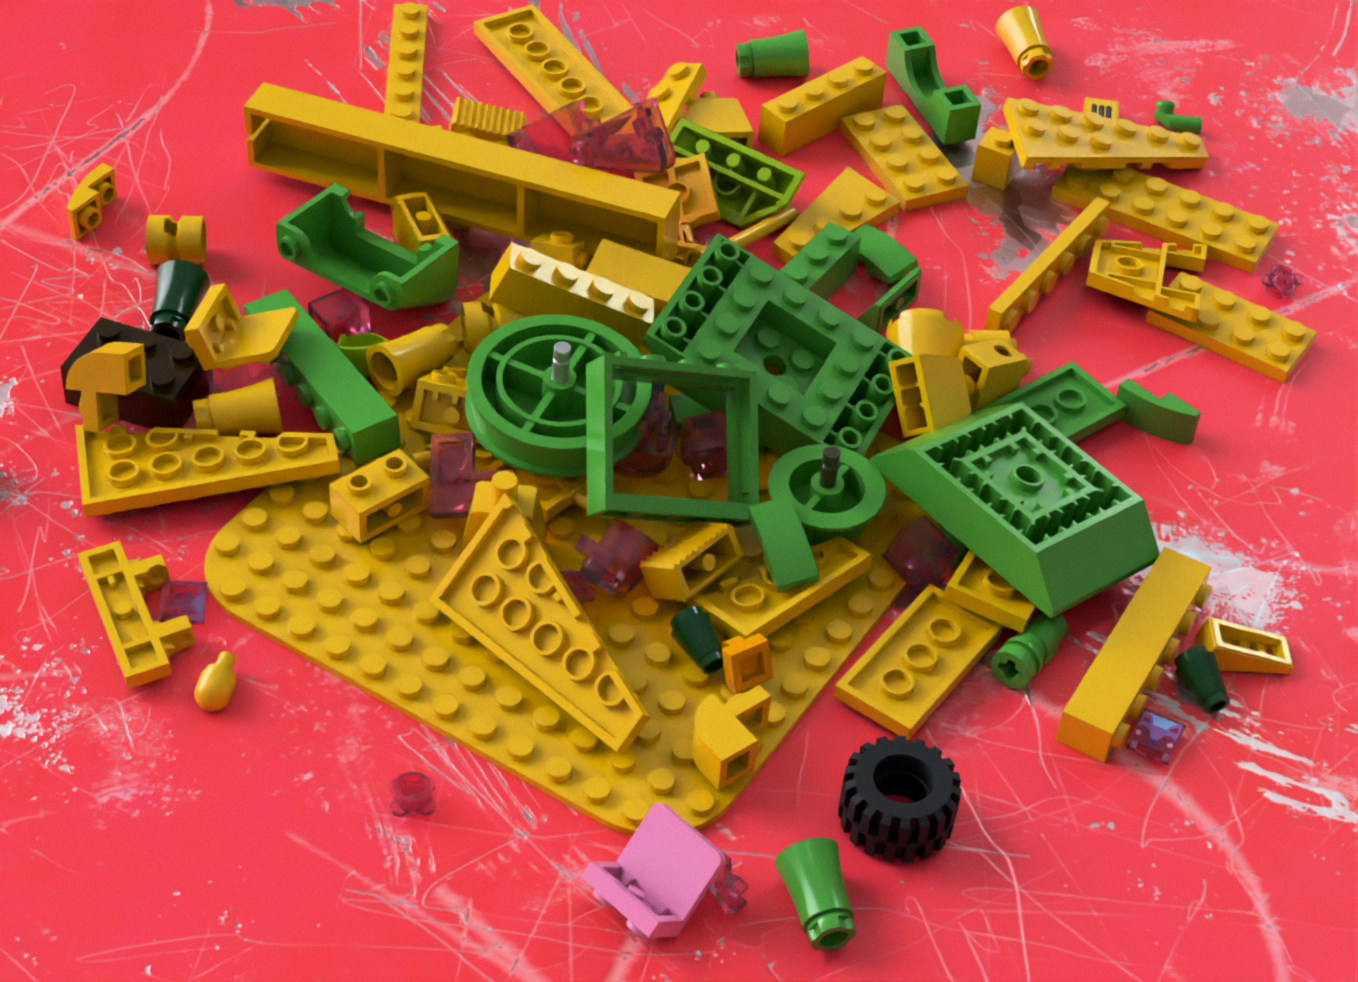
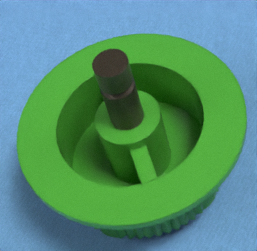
M826 444L807 445L787 452L772 466L767 483L771 500L789 495L809 545L813 546L838 536H843L851 542L860 537L867 523L878 515L884 505L886 484L882 474L877 467L869 462L870 460L850 449Z

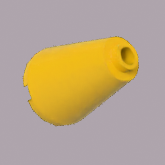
M916 308L905 310L900 313V319L894 322L891 319L888 322L886 339L913 356L929 354L957 357L960 347L964 344L965 331L961 322L956 318L954 323L944 318L945 312Z

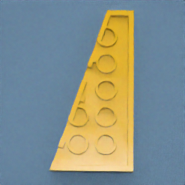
M1007 97L1002 108L1022 169H1033L1035 163H1046L1048 169H1060L1062 163H1071L1079 169H1125L1127 163H1138L1137 165L1140 169H1151L1153 163H1162L1170 169L1204 168L1209 158L1201 137L1190 132L1177 133L1157 125L1149 127L1135 124L1128 119L1115 120L1102 117L1095 112L1082 113L1069 110L1061 105H1043L1028 98L1019 100Z
M75 425L81 496L85 517L108 515L125 510L153 507L159 504L193 500L199 497L238 492L245 489L279 485L290 481L341 473L333 433L283 432L277 438L257 437L256 431L240 430L239 437L219 436V432L216 429L154 427L148 433H128L127 426H111L110 432L84 431L83 425Z
M504 493L428 601L613 750L624 755L650 719V716L514 498Z

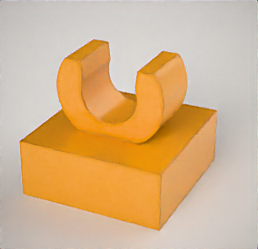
M758 633L746 639L736 636L722 642L724 648L721 650L726 687L733 693L738 694L773 679L769 640Z

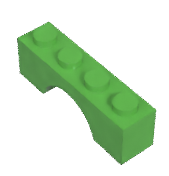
M921 26L890 31L885 66L943 145L975 139L981 103L966 84L949 88L945 86L937 65L936 45Z

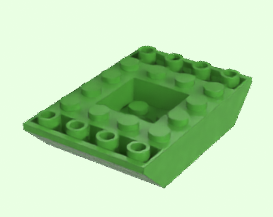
M717 233L643 337L651 354L663 355L666 357L667 362L678 363L679 360L693 358L703 360L704 366L716 367L720 363H734V366L739 367L741 370L757 371L758 441L781 456L793 449L816 444L840 446L864 456L896 403L888 362L913 356L720 233ZM764 364L775 366L781 375L769 373L765 369ZM672 386L727 421L726 391Z
M1023 402L980 409L940 429L927 432L872 456L869 461L878 468L888 481L893 483L913 500L916 505L940 523L945 530L960 540L977 557L981 558L1001 575L1006 582L1015 587L1050 618L1153 565L1160 554L1144 499Z

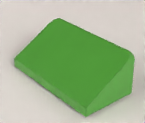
M919 267L913 269L856 320L875 332L880 333L891 319L893 321L918 298L922 269Z

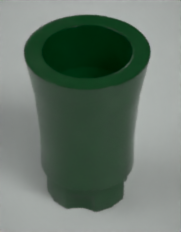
M170 260L162 263L157 268L155 296L149 319L150 332L180 341L186 340L184 329L210 288V278L200 266L185 260Z

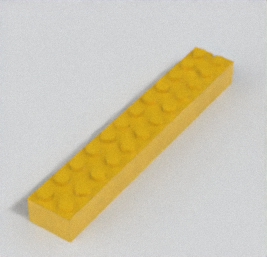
M263 82L243 105L245 133L250 135L246 139L249 167L326 188L337 183L349 189L352 195L394 206V198L397 195L426 191L444 220L528 243L543 233L551 234L553 231H568L574 234L573 238L586 239L585 252H589L591 260L603 238L671 262L677 254L681 192L266 82Z

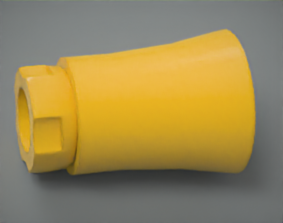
M1026 5L1017 6L1006 11L997 21L995 28L997 36L1007 47L1017 68L1024 77H1030L1032 80H1040L1046 77L1047 73L1053 69L1054 61L1052 51L1042 28L1039 12L1034 7Z
M437 323L431 327L425 326L402 337L371 345L366 353V364L369 374L380 391L384 392L387 396L397 397L417 382L418 379L431 373L432 370L443 367L444 364L452 360L453 356L458 354L457 339L452 335L448 326L443 323Z
M273 377L250 386L208 395L209 399L192 401L197 429H216L219 432V436H239L240 430L256 431V434L284 432Z

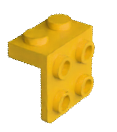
M226 283L212 285L184 329L187 344L194 350L204 371L218 368L229 370L241 364L253 362L264 364L274 360L279 355L280 350L299 318V314L295 307L241 316Z

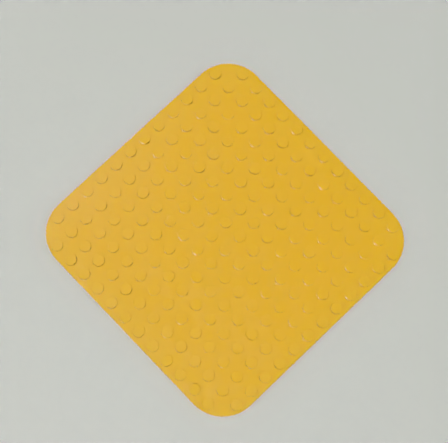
M490 292L476 300L485 301L488 306H492L494 303L489 301ZM521 313L522 318L529 317ZM460 314L448 325L452 335L457 339L458 354L454 355L453 359L448 361L447 364L468 368V363L473 353L467 354L465 352ZM643 340L638 351L643 355H649L651 352ZM417 382L397 397L387 396L379 388L376 389L379 395L398 415L401 447L399 448L409 457L412 453L424 452L426 445L431 444L433 441L457 439L466 446L468 451V460L465 466L458 471L436 474L430 473L428 468L422 469L430 477L429 508L360 544L331 515L329 484L397 449L357 465L346 451L342 453L336 446L341 473L290 481L279 485H269L213 538L205 556L204 574L208 591L214 602L227 615L598 823L620 833L633 836L655 803L667 804L697 831L709 826L728 811L928 561L926 552L941 524L883 476L886 484L884 505L878 515L867 523L863 534H860V537H857L852 542L871 554V568L765 637L769 640L773 679L759 684L771 695L767 726L753 733L758 739L755 768L719 790L701 773L692 757L691 749L695 713L699 704L711 693L723 704H726L736 694L726 687L724 666L716 672L704 674L701 668L672 638L671 632L673 629L670 626V622L677 613L687 608V602L684 603L682 600L680 602L677 600L673 602L672 600L667 601L659 598L656 600L652 597L640 569L641 560L646 561V557L652 556L653 551L658 552V547H664V543H669L670 538L675 539L676 534H681L682 530H687V526L693 524L588 517L587 511L577 504L566 507L547 523L545 522L547 530L545 549L650 716V719L623 755L613 750L428 601L460 557L465 526L476 483L485 481V468L498 459L490 454L480 443L411 428L410 422ZM664 385L663 406L657 420H653L650 426L646 427L644 435L635 449L627 457L613 465V493L728 502L727 421L716 415V430L676 433L668 407L669 395H680L683 393L670 385ZM878 431L864 457L870 460L872 456L904 442ZM770 448L764 453L759 451L760 503L771 500L768 493V476L774 463L781 457V455ZM751 524L741 528L733 527L744 554L743 559L702 589L701 592L704 595L718 590L719 582L734 576L741 581L757 575V568L765 565L763 561V548ZM715 628L721 647L724 648L722 642L731 638ZM754 687L749 688V689H747V690H745V691H742V692H740V693H745V692H747V691L753 689Z

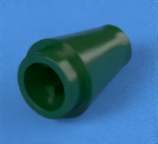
M691 606L677 613L670 622V626L673 629L671 632L672 638L701 668L704 674H711L722 668V647L710 614L703 612L699 606Z
M1198 645L1183 651L1175 658L1174 664L1177 667L1175 675L1204 708L1206 713L1218 712L1230 703L1213 652H1208L1205 646Z

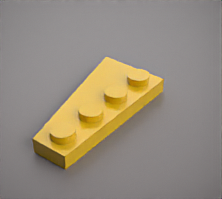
M678 62L672 65L657 86L649 91L648 96L640 106L630 113L628 120L622 127L611 135L610 141L600 151L604 161L614 164L658 165L662 160L659 145L662 142L664 145L666 144L665 141L672 134L671 130L674 125L679 122L681 117L684 118L686 116V112L683 109L684 106L694 101L708 75L703 64Z
M847 167L773 242L772 254L787 264L829 222L841 226L850 232H854L865 224L875 227L899 213L901 201L850 167Z
M838 536L810 547L818 569L819 581L778 592L766 565L757 568V575L741 581L734 576L719 582L718 590L705 595L701 591L687 601V608L691 606L701 607L703 612L710 614L714 627L730 638L741 636L743 639H746L758 633L766 637L871 568V554L843 536Z

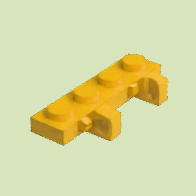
M120 540L77 553L80 567L128 689L172 675L168 658L176 652L195 645L196 641L187 614L162 623L159 620L152 621L143 599L146 590L152 591L170 583L168 569L162 555H155L140 561L138 559L127 560Z

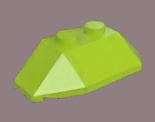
M682 117L667 140L673 142L676 158H688L705 153L721 220L740 229H744L787 208L806 177V174L798 169Z

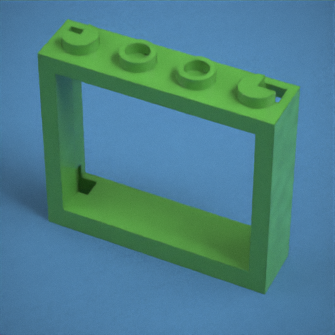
M621 350L616 353L602 352L601 357L586 364L588 517L693 524V521L727 523L735 528L751 524L748 518V507L760 504L757 371L741 370L739 367L734 366V363H720L716 367L704 366L703 360L693 358L682 359L678 363L667 362L665 356L658 354L643 355L640 359L627 357V352ZM612 379L726 391L728 502L613 493Z

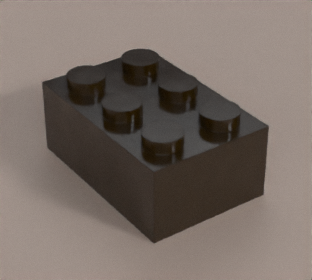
M100 317L60 366L66 403L79 407L81 391L66 389L67 374L78 358L111 342L144 344L146 385L128 395L117 394L119 419L150 429L154 427L182 428L194 412L192 401L204 399L212 388V370H203L194 350L189 347L187 342Z

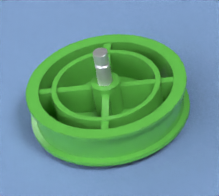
M546 314L529 316L507 323L481 341L468 363L465 412L469 427L478 442L490 454L511 467L527 473L548 477L587 475L586 364L601 357L602 352L616 353L621 350L627 352V357L639 359L642 354L627 338L617 331L599 322L582 317ZM612 379L613 465L627 457L644 435L648 420V405L651 398V383Z

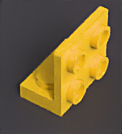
M444 364L443 368L432 370L431 373L417 380L410 422L411 428L479 443L469 427L465 412L467 368L454 364Z

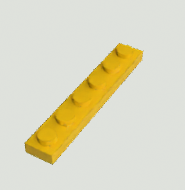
M407 2L394 4L384 114L420 123L428 5Z
M1097 196L988 307L984 330H1008L1012 332L1015 329L1020 317L1025 312L1030 313L1034 309L1038 298L1043 293L1048 294L1053 289L1058 277L1061 274H1068L1074 261L1079 256L1087 254L1092 242L1097 237L1102 238L1105 235L1110 224V218L1107 217L1109 201Z

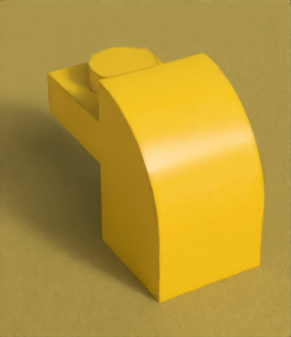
M129 342L107 343L83 355L73 363L67 374L66 389L81 391L79 411L83 416L84 431L100 432L118 422L117 394L128 395L146 385L144 344Z
M761 685L745 693H738L732 696L726 704H723L711 693L703 699L696 710L691 749L692 757L697 768L717 790L739 779L755 768L758 739L753 733L767 726L771 695Z

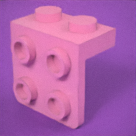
M655 803L616 861H591L581 878L594 888L593 895L598 901L607 907L617 909L628 919L626 925L635 934L645 939L676 937L725 865L726 858L722 851L667 804Z

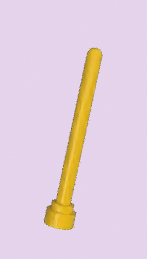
M788 207L728 239L744 248L795 221L798 217V211L794 207ZM698 245L687 251L683 258L684 266L693 268L708 246Z

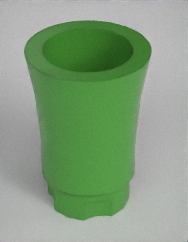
M804 29L768 38L748 40V43L735 44L738 76H752V78L766 76L808 77L809 51Z
M824 837L809 838L796 842L781 851L774 861V866L789 892L802 930L808 935L811 947L814 950L831 951L846 946L848 941L856 937V927L853 922L854 913L841 870L837 842Z

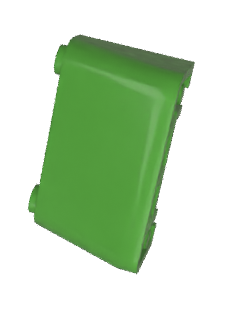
M337 183L332 184L276 223L277 248L283 258L385 309L398 310L437 306L444 304L455 295L459 241L443 234L434 241L433 245L426 243L420 247L417 254L365 229V213L360 210L355 213L350 208L346 200L350 197V190Z

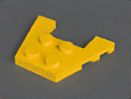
M1095 239L1086 285L1197 323L1202 294L1163 287L1162 282L1165 265L1203 273L1207 245L1193 244L1192 250H1177L1176 243L1163 242L1161 249L1142 248L1141 241Z

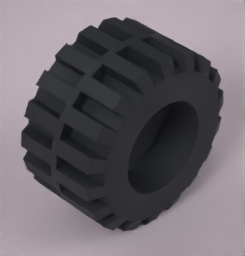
M896 735L895 740H889L884 736L877 738L875 745L867 742L860 746V752H854L849 758L848 766H846L838 807V816L842 817L840 825L844 833H851L849 840L856 847L859 845L865 846L864 853L872 857L876 853L884 856L883 861L892 863L894 858H901L903 863H913L915 856L924 860L931 857L933 850L939 852L945 846L946 839H950L962 791L960 788V775L957 772H953L955 765L951 759L941 758L942 751L936 746L928 748L925 746V741L917 738L915 742L907 741L906 736ZM885 795H899L914 802L901 803L893 801Z

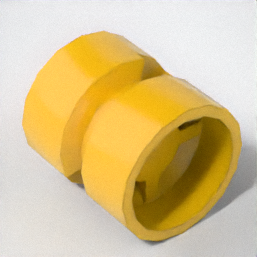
M171 215L148 216L146 226L148 264L161 265L164 262L178 259L192 262L198 266H204L207 249V232L204 216L182 215L179 221H175Z
M485 301L461 303V328L465 352L467 354L473 353L481 341L490 333L507 323L521 319V313L496 303L488 306Z

